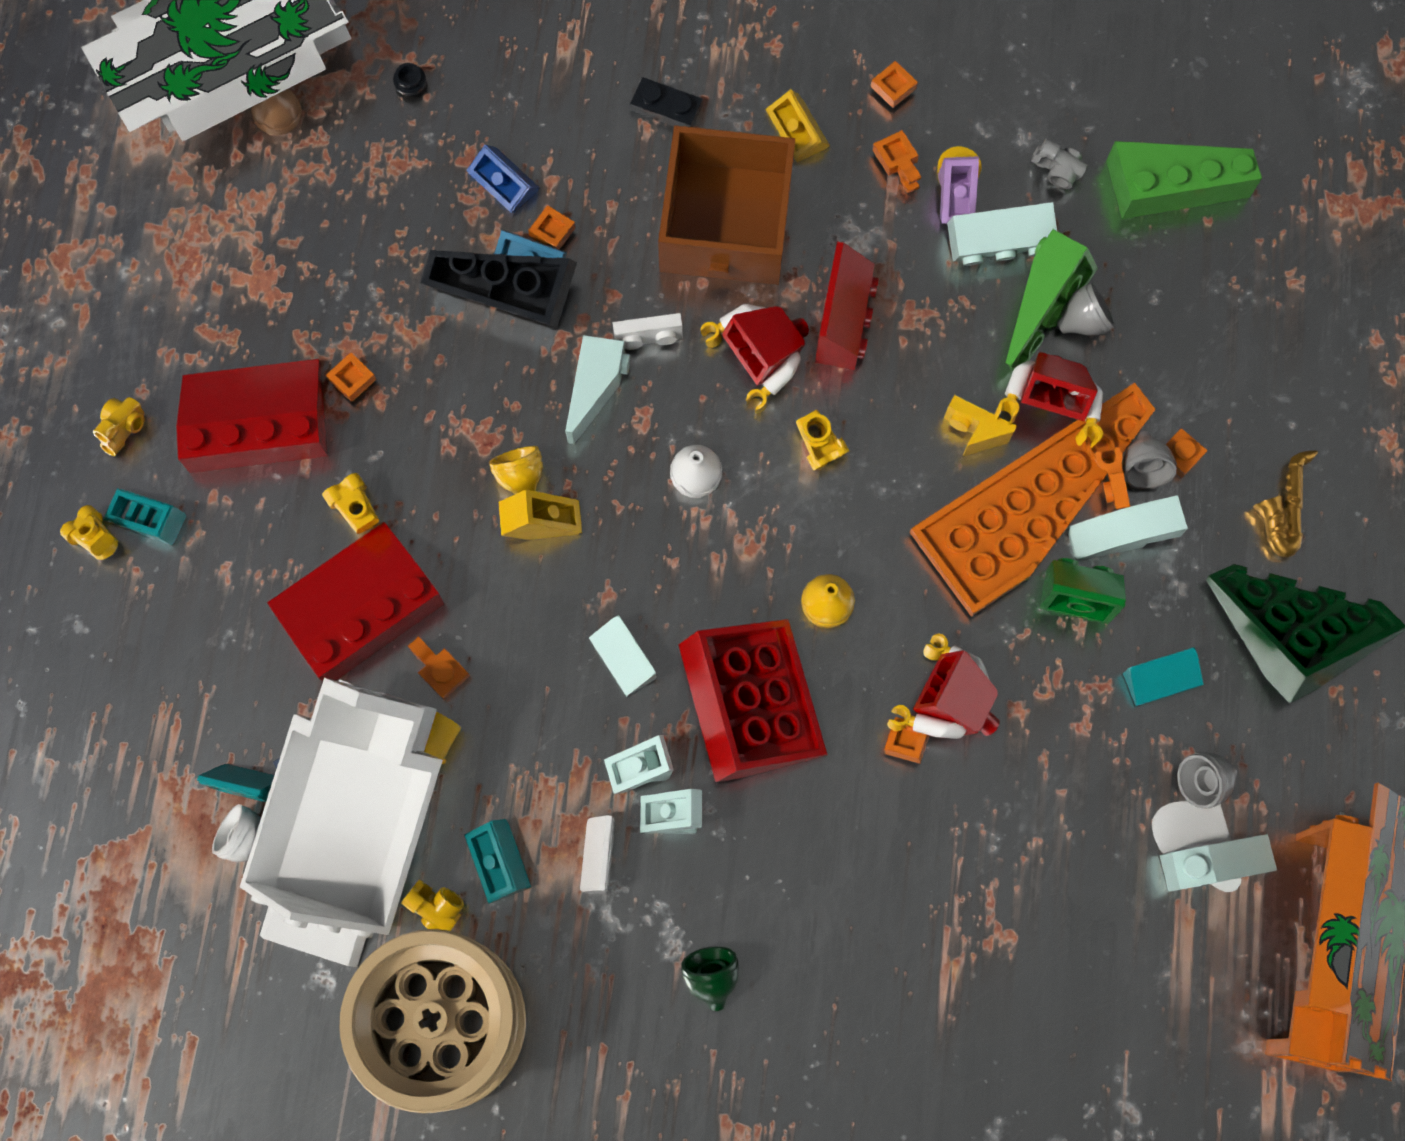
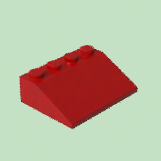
M312 359L182 375L176 425L178 460L189 473L328 457L320 360Z
M383 522L275 596L267 604L317 677L323 682L324 678L337 681L442 607L444 602L419 565L387 524Z
M788 619L698 630L678 644L715 782L744 778L828 755Z

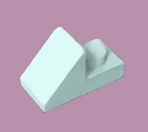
M658 735L604 759L614 794H623L649 782L666 781L674 771L664 735Z
M685 789L641 796L640 833L693 834L697 832V828H702V790Z

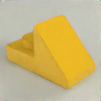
M956 395L953 396L944 416V419L948 420L955 429L973 433L963 456L1008 444L1017 427L1014 424L1008 425L1009 422L1000 417L996 420L994 414Z

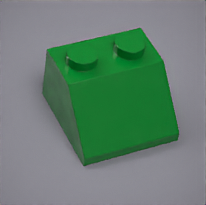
M1059 558L1058 561L1053 560L1046 569L1039 609L1109 625L1125 607L1124 575L1116 574L1113 569L1105 566H1094L1093 568L1080 566L1078 561L1069 558Z

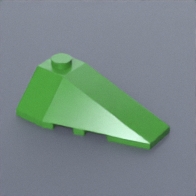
M1052 229L1048 237L1045 236L1039 241L1035 249V257L1006 359V364L1012 371L1019 364L1031 359L1043 343V332L1046 328H1055L1058 325L1057 322L1062 317L1063 307L1069 302L1073 293L1086 284L1088 285L1098 270L1088 247Z

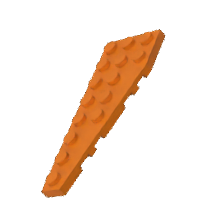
M1133 383L1102 403L1101 420L1097 422V425L1101 427L1103 436L1093 448H1091V439L1088 436L1081 446L1076 443V435L1086 425V421L1076 420L911 528L909 533L971 617L1029 579L1106 477L1107 471L1100 468L1095 462V452H1101L1102 460L1105 463L1113 462L1115 459L1114 448L1119 447L1123 454L1156 409L1136 383Z

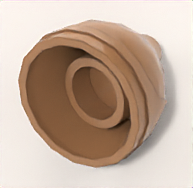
M288 88L252 106L251 113L254 123L261 131L268 135L278 136L287 134L295 129L300 122L302 109L299 99Z

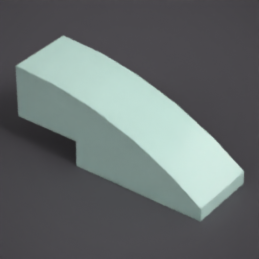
M1177 495L1088 519L1069 526L1067 532L1075 560L1081 561L1143 548L1147 543L1181 537L1188 527Z

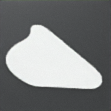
M1187 800L1172 802L1161 807L1155 813L1152 820L1153 836L1163 854L1231 841L1221 804L1210 809L1195 807ZM1241 878L1212 883L1211 885L1224 892H1233L1240 886Z

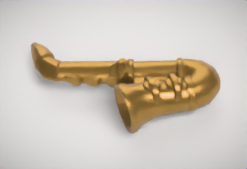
M1317 450L1300 452L1291 457L1288 465L1289 470L1286 474L1287 482L1285 489L1287 493H1285L1284 497L1285 508L1282 503V495L1267 499L1253 506L1263 519L1267 542L1271 550L1278 556H1294L1301 548L1303 533H1301L1303 465L1313 460L1318 454Z

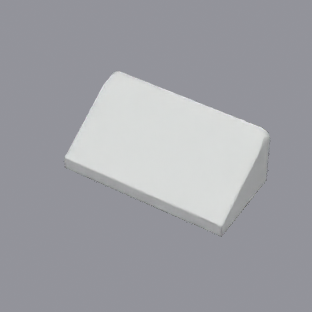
M612 816L593 817L587 821L580 884L582 892L607 894L609 892L615 820Z

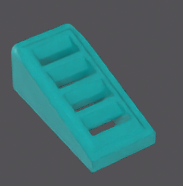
M117 488L103 520L154 540L173 545L185 521L186 514L173 505ZM128 501H131L132 503L125 518H121ZM141 506H143V508H142V510H141V513H140V515H139V517H138V519H137V521H136V523H135V519H136V517H137V515H138V513H139V511H140V509H141ZM157 511L156 514H155V516H154V518H153V520H152V523H151L150 527H148V525H149V523H150V520H151V518H152L154 512Z

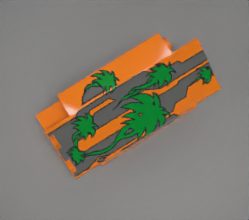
M1378 782L1374 784L1369 826L1360 825L1358 818L1336 815L1335 819L1324 820L1321 824L1312 825L1309 829L1296 834L1295 841L1327 848L1309 986L1307 990L1295 991L1289 1038L1267 1039L1265 1055L1331 1071L1353 1072L1392 1082L1405 978V798Z

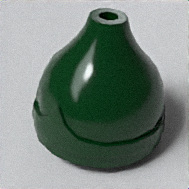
M706 947L690 953L681 963L682 975L687 988L695 997L704 1001L710 1010L720 1011L724 1009L726 999L734 990L738 981L739 963L736 953L726 947Z

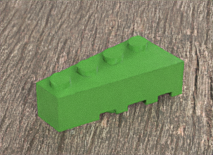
M1115 141L1106 160L1122 219L1250 198L1262 179L1254 150L1247 148Z

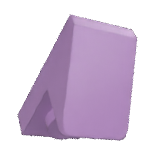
M978 156L944 158L938 173V179L941 184V223H947L956 215L976 213Z

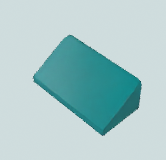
M1195 647L1132 666L1123 673L1135 706L1204 685Z
M223 764L200 774L197 781L216 791L266 802L274 775Z
M506 819L492 820L464 834L488 904L531 887L511 828Z

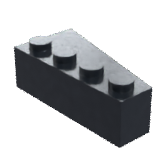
M430 250L420 283L557 328L577 262L570 258L559 257L546 258L540 256H512L506 254H477Z

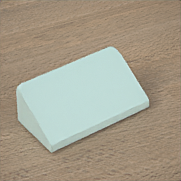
M619 615L612 618L589 637L626 697L657 679L656 671Z

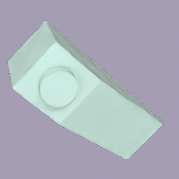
M583 335L565 430L568 443L575 444L620 386L622 374H628L630 354H625L624 341Z
M1268 834L1159 855L1168 892L1277 871Z

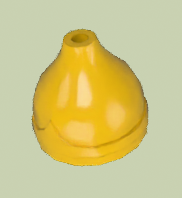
M538 446L517 448L500 454L489 461L490 470L498 484L513 494H517L525 489L536 491L543 473L542 455Z
M824 574L817 576L807 584L802 593L801 605L803 613L809 621L819 627L832 628L841 625L849 619L854 610L855 597L852 588L845 579L838 575Z

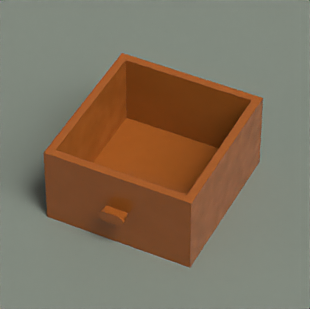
M674 125L658 239L659 272L779 285L796 138Z

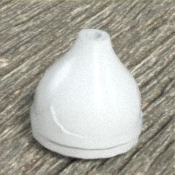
M692 444L682 448L675 455L670 466V478L674 487L681 494L690 498H701L711 494L718 487L722 479V465L719 457L710 448L704 445Z
M240 804L234 806L224 818L216 833L212 853L224 860L227 859L233 862L248 861L261 817L246 806Z

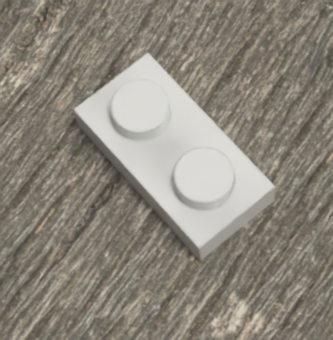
M680 313L612 322L614 340L624 341V347L627 350L638 349L644 344L651 343L669 345L676 342V340L683 339Z

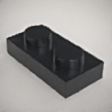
M642 77L630 102V111L672 126L693 127L703 106V98Z

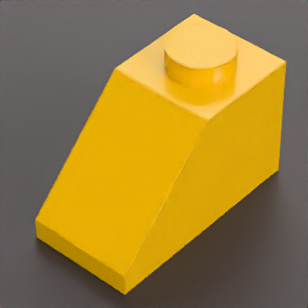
M525 489L498 502L502 536L534 540L579 535L582 533L580 505L577 499Z

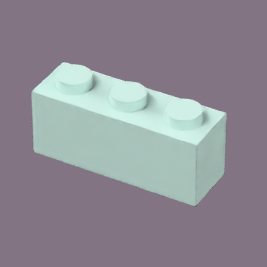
M1053 202L956 215L947 222L953 262L963 261V266L977 265L983 263V258L996 256V261H1007L1015 259L1016 253L1029 252V257H1035V249L1039 241L1045 236L1048 237L1052 229L1057 231Z

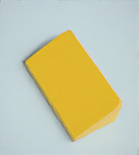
M790 89L765 109L781 137L796 138L794 159L796 162L824 151L830 146L804 100L795 91Z

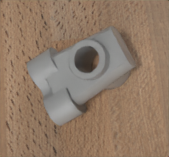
M1047 138L1042 145L1036 148L1030 160L1042 168L1049 169L1048 181L1062 189H1071L1073 183L1084 175L1088 166L1087 163L1081 160L1082 154L1072 148H1065L1063 150L1060 148V145Z

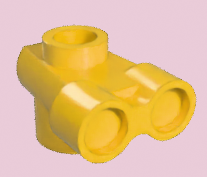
M127 397L124 401L111 398L104 404L100 414L101 422L93 430V434L101 441L100 447L107 454L116 456L124 447L131 433L135 434L142 429L145 413L140 403L131 397Z
M818 410L796 421L810 454L806 458L813 471L850 452L843 438L838 439L831 430V423L828 418L821 415ZM810 427H817L820 430L818 438H814L808 433Z
M352 473L344 478L341 483L327 488L322 496L331 509L337 508L357 534H361L376 525L379 519L364 492L367 488L366 484L358 473ZM363 508L361 513L353 514L356 510Z
M92 505L81 507L76 519L64 523L60 529V534L71 545L79 544L98 560L110 557L118 547L117 538L107 530L102 523V514Z
M420 879L401 902L412 913H417L422 917L421 922L427 929L451 931L461 917L459 912L464 907L463 900L454 891L442 887L435 894L432 888Z

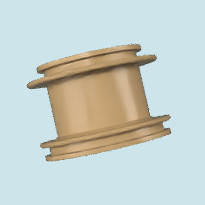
M424 929L412 931L381 945L363 961L354 973L345 991L341 1005L340 1038L344 1055L353 1074L365 1089L377 1099L397 1109L414 1113H437L456 1110L469 1106L490 1094L512 1070L522 1049L525 1037V1003L520 986L512 971L489 948L470 937L448 930ZM423 975L427 983L426 990L420 996L414 997L409 992V982L414 976ZM461 976L466 983V989L460 997L451 998L447 992V984L453 977ZM399 1008L403 1012L405 1020L401 1028L392 1031L386 1022L387 1015L393 1009ZM429 1010L433 1014L441 1015V1019L436 1022L438 1029L435 1031L433 1028L423 1026V1022L428 1019L426 1013ZM477 1011L483 1019L482 1027L478 1032L469 1034L464 1028V1018L468 1013ZM410 1044H416L421 1050V1059L413 1067L408 1066L403 1060V1052ZM454 1045L459 1049L461 1058L458 1065L450 1069L443 1064L442 1053L446 1047Z

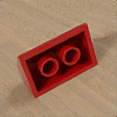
M837 241L815 363L855 370L857 358L864 359L868 339L861 338L863 327L870 328L873 308L867 307L869 297L875 298L879 278L873 277L875 264L843 242Z

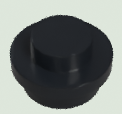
M404 63L396 69L393 83L399 93L412 96L424 89L426 76L419 66L413 63Z

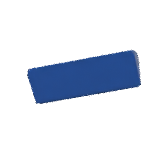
M484 145L466 170L511 213H515L540 189L537 184L494 146Z

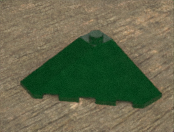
M1236 564L1208 575L1206 579L1265 678L1289 703L1317 690L1405 631V624L1381 601L1368 598L1365 605L1344 600L1346 592L1318 586L1316 592L1295 587L1297 584L1295 579L1269 573L1265 580L1246 574L1248 567Z

